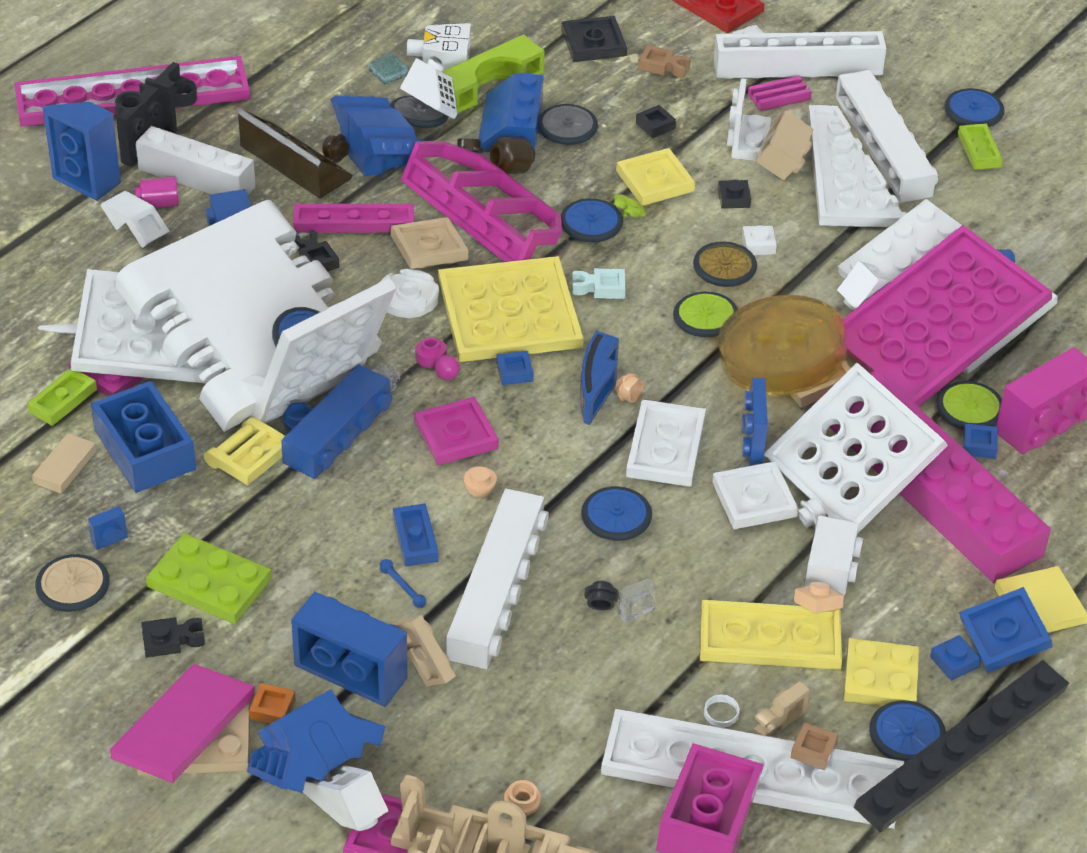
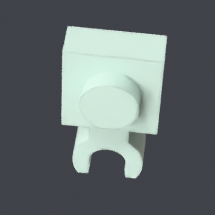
M594 268V274H588L584 271H573L572 294L585 295L588 292H594V298L625 299V269Z

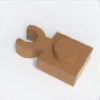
M647 45L638 60V69L663 76L668 71L676 77L684 78L686 69L690 68L691 58L687 56L675 57L672 50Z

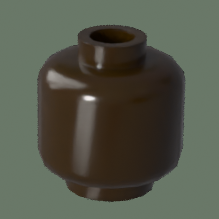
M523 136L500 137L491 147L490 160L507 174H524L535 161V150Z

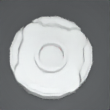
M403 269L400 270V274L392 276V273H390L380 281L382 282L390 278L397 287L387 310V313L396 317H420L431 312L438 304L439 286L434 282V278L430 274L423 271Z

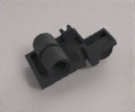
M172 62L155 80L147 77L145 84H139L140 93L126 91L116 97V123L122 164L131 167L138 160L136 141L151 126L175 134L177 132L175 108L187 107L196 103V84L180 76L178 63Z

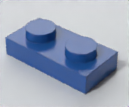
M426 503L393 508L394 525L405 567L439 562V553Z

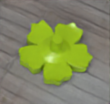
M615 194L613 197L615 199L614 205L624 209L621 213L624 217H627L628 213L636 218L638 216L645 217L646 211L638 202L625 195Z

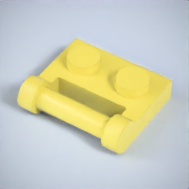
M250 416L242 423V428L217 448L212 447L205 452L204 459L211 468H220L248 486L282 458L281 440L285 435L257 418Z

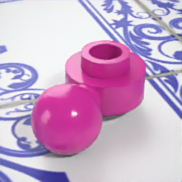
M429 337L416 345V362L419 365L427 368L435 367L437 376L443 380H452L459 374L460 364L455 357L447 355V346L443 341Z

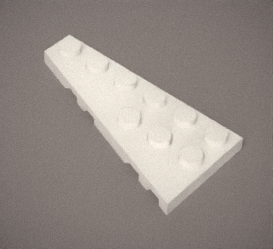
M809 105V126L814 129L810 141L813 142L811 151L819 225L890 227L902 218L906 212H901L898 207L899 201L886 188L887 182L869 154L865 155L862 151L860 140L853 137L850 132L851 126L838 106Z

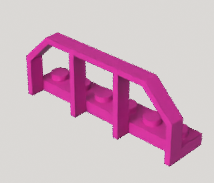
M419 141L415 143L401 181L502 261L529 260L532 258L536 246L557 244L562 233L561 215L486 157L445 141ZM423 157H442L477 171H454L452 179H450ZM497 186L512 198L490 199L486 207L462 187ZM533 213L550 226V229L530 230L526 238L500 218L498 214Z

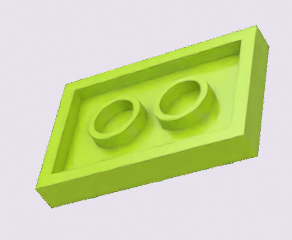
M183 533L148 574L146 583L147 587L232 624H236L270 582L272 573L271 569Z

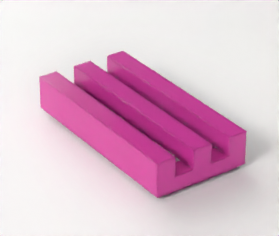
M798 75L750 86L748 95L759 111L810 100L812 91L810 88L806 89L807 84L802 82L801 76Z

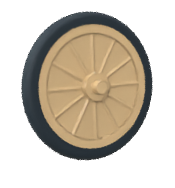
M69 554L55 558L40 570L36 578L35 589L39 599L48 607L63 612H74L87 609L99 602L108 590L110 579L106 567L97 559L83 554Z

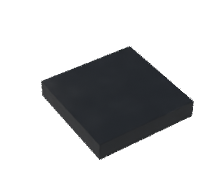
M615 16L561 22V30L573 62L627 56V46Z

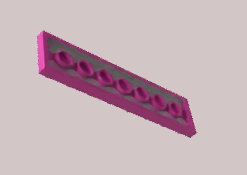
M241 56L178 63L180 76L196 84L197 101L191 106L250 99V89ZM170 64L14 82L20 127L45 124L43 108L47 105L92 102L112 112L113 115H117L115 99L119 94L126 91L140 93V83L145 84L147 77L155 80Z

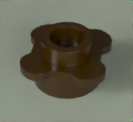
M468 138L457 140V146L475 153H483V148H480L481 140Z

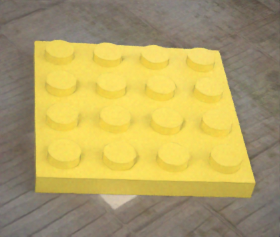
M559 256L438 269V279L459 362L497 358V354L528 351L529 354L583 348L584 338Z

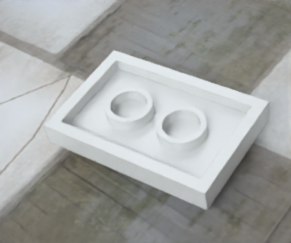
M642 400L628 459L626 477L691 487L706 409Z

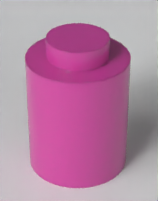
M176 176L140 180V186L134 187L135 196L153 205L155 209L179 206Z

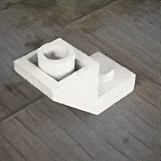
M123 191L100 205L116 231L128 225L142 248L170 232L153 205L127 191Z

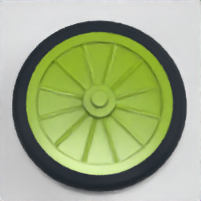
M705 291L689 294L679 300L674 308L673 316L678 327L686 333L698 337H715L723 335L735 327L739 319V310L730 298L719 293Z
M960 381L946 386L939 393L937 409L947 423L964 430L965 423L996 426L1002 398L994 389L987 385L973 381Z

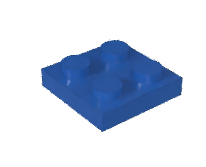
M752 378L751 391H745L744 410H748V414H742L741 432L747 434V437H743L742 455L743 457H748L749 466L763 464L768 427L765 378Z
M1024 587L959 612L961 622L987 673L1053 647L1052 639Z

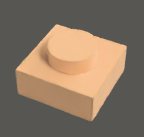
M812 582L808 587L795 589L794 602L814 613L843 608L844 595L831 589L827 583Z

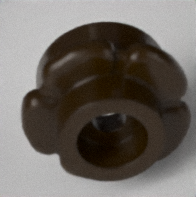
M329 135L323 142L322 151L326 158L338 163L347 156L349 145L344 135Z

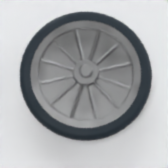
M414 96L399 97L390 103L391 108H397L413 127H437L444 124L449 116Z
M560 104L552 106L541 113L538 129L546 139L554 143L575 145L586 142L595 135L598 129V121L590 110L582 106Z

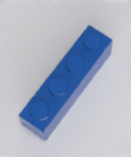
M358 364L281 440L283 464L313 479H316L324 470L329 469L334 459L343 450H347L352 445L354 439L362 431L367 430L372 421L381 412L388 409L392 401L390 379Z

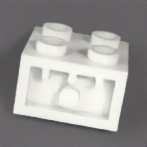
M741 78L740 88H734L733 106H731L729 123L730 128L734 129H729L727 146H732L731 158L756 161L770 130L771 117L743 114L747 79Z

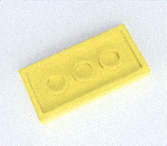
M702 600L700 661L841 670V608L814 613L803 606Z

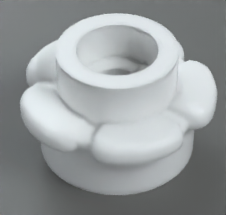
M815 498L807 502L802 500L800 502L801 509L797 513L799 519L806 528L813 526L816 530L818 517H826V514Z

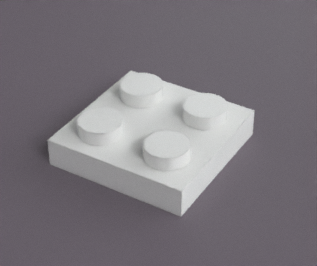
M776 461L713 473L712 483L733 529L797 517L798 507Z

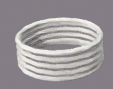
M722 694L714 695L705 703L704 717L710 724L716 727H730L738 720L740 708L734 698ZM724 702L732 705L736 709L737 714L729 721H716L710 717L707 708L713 703Z

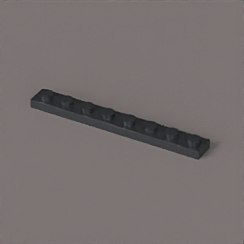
M1044 660L1040 661L860 796L853 808L881 833L1064 693L1069 682Z

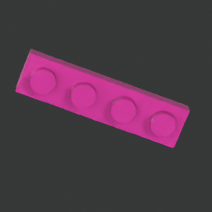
M294 204L293 228L296 233H309L310 230H314L316 233L391 232V226L414 222V204Z

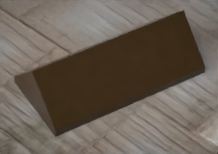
M240 109L238 113L240 146L319 199L352 178L353 175L278 125Z

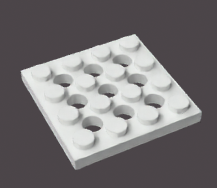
M856 363L764 453V456L770 462L776 461L781 473L809 500L815 498L822 506L827 517L859 523L858 534L948 445L926 423L863 367ZM858 401L864 402V407L860 412L855 414L849 413L853 403ZM886 421L885 428L881 432L871 433V427L875 422ZM831 425H841L838 434L832 437L826 436V431ZM900 440L908 441L904 451L900 453L892 452V447L896 442ZM862 444V449L857 455L847 456V450L850 446ZM810 447L817 448L813 458L809 460L802 459L806 449ZM877 463L884 464V468L879 475H868L872 465ZM838 467V473L834 478L829 480L823 479V474L828 468ZM849 488H860L859 494L854 499H844L845 492Z

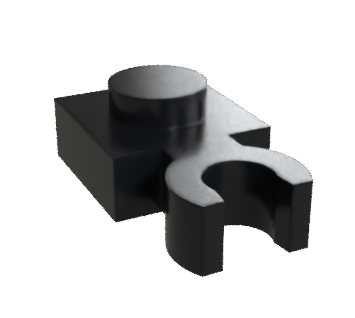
M314 230L309 231V240H303L299 235H296L295 243L299 247V257L305 255L310 262L318 260L327 272L340 268L339 258L327 241L318 243V234Z
M176 617L141 622L146 658L181 653L180 645L184 644L190 647L205 645L204 632H200L203 631L202 618H191L184 624L177 625Z

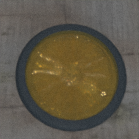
M720 241L709 243L700 248L694 256L693 267L697 275L710 284L721 287H734L742 285L753 278L757 271V260L746 247L733 242Z

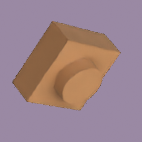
M804 722L792 747L790 758L826 770L837 745L839 734Z

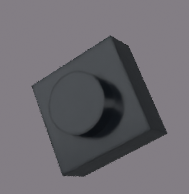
M660 105L636 114V124L651 138L676 129V119Z
M748 180L718 181L721 209L751 207Z

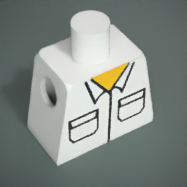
M471 24L428 25L425 27L424 40L408 39L407 56L423 57V62L425 63L431 59L444 66L442 71L469 59Z

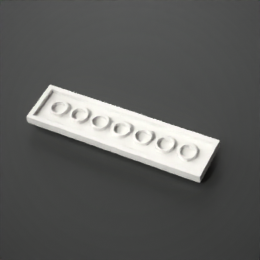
M615 709L602 762L601 774L674 788L692 743L764 764L753 803L870 824L853 808L856 800L902 766L904 761L835 749L826 770L790 758L795 741ZM894 822L893 824H891V825H890L889 827H887V828H893V829H894V827H895V822Z

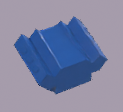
M345 95L334 96L330 99L340 125L341 134L345 136V140L349 145L347 155L365 177L380 175L385 170L396 166H406L415 143L423 141L416 138L413 127L397 108H391L388 98Z
M332 689L258 731L257 733L264 745L251 753L247 772L281 789H290L303 793L307 776L324 781L326 773L353 757L361 759L364 742L381 746L385 726L348 713L339 703Z

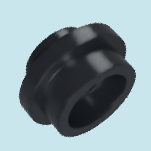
M596 581L585 588L584 596L590 608L610 610L614 608L615 602L619 599V591L609 582Z

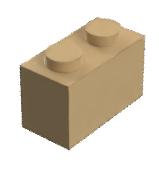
M785 110L770 127L756 162L782 180H785L791 172L796 174L805 162V159L802 157L812 146L813 142L810 141L814 129Z

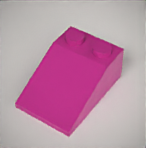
M692 743L661 818L656 851L661 853H736L764 764Z

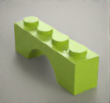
M523 34L442 71L452 77L457 113L477 105L478 88L486 82L508 79L515 73L543 74L544 50Z

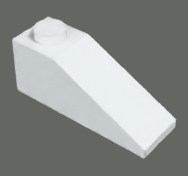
M341 764L326 773L324 781L306 777L303 793L341 826L363 831L377 824V818L388 812L371 771Z

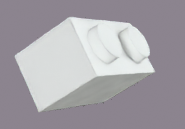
M824 516L818 517L807 567L805 587L810 586L812 582H824L829 584L831 589L845 595L848 582L855 583L858 562H853L852 559L853 557L860 558L863 538L857 537L859 523Z

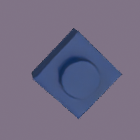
M528 351L497 354L496 364L502 385L533 382L534 372Z
M965 423L963 448L972 457L996 459L998 427Z
M119 506L88 518L90 538L96 550L128 538L125 514Z
M960 635L933 647L930 658L951 681L979 668L981 661L980 656Z

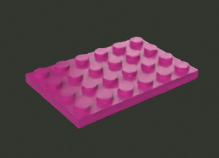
M962 225L828 330L827 337L829 341L870 373L878 370L919 407L1052 300V291L970 229Z

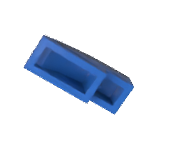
M597 330L588 344L581 372V412L584 423L588 425L591 424L607 400L617 381L619 338Z

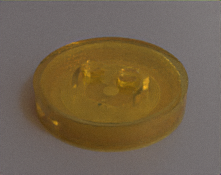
M779 295L751 302L735 311L724 322L718 336L721 365L727 377L733 383L748 391H751L752 378H765L766 395H787L812 389L834 376L841 368L847 355L845 327L840 314L827 303L807 296Z

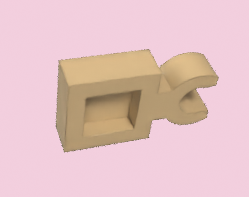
M799 681L791 688L781 690L775 696L773 706L770 709L762 710L755 716V719L760 724L754 728V732L758 735L770 737L777 728L783 730L807 712L810 689Z

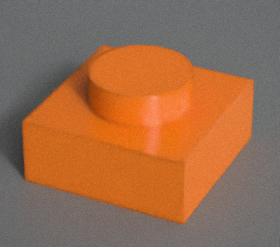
M260 683L249 709L250 720L271 724L289 714L296 700L295 690Z

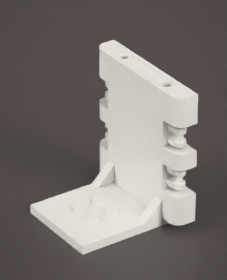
M271 200L262 201L128 264L118 273L114 285L138 318L149 313L156 320L171 314L174 318L167 321L162 327L167 334L162 350L175 367L185 362H188L192 368H198L206 363L211 365L199 376L202 382L205 383L199 399L224 432L244 422L250 416L266 424L282 416L289 405L296 402L307 403L332 390L358 364L364 367L367 357L377 353L382 341L377 334L397 289L391 279L388 278L342 302L327 307L325 303L332 300L336 295L331 289L333 278L318 260L310 262L305 255L293 260L289 258L299 249L294 242L297 233ZM294 307H308L320 311V313L282 331L277 347H275L272 339V328L275 320L281 313Z

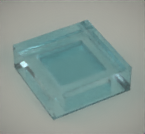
M389 54L369 63V71L384 85L403 78L408 74V67L394 54Z

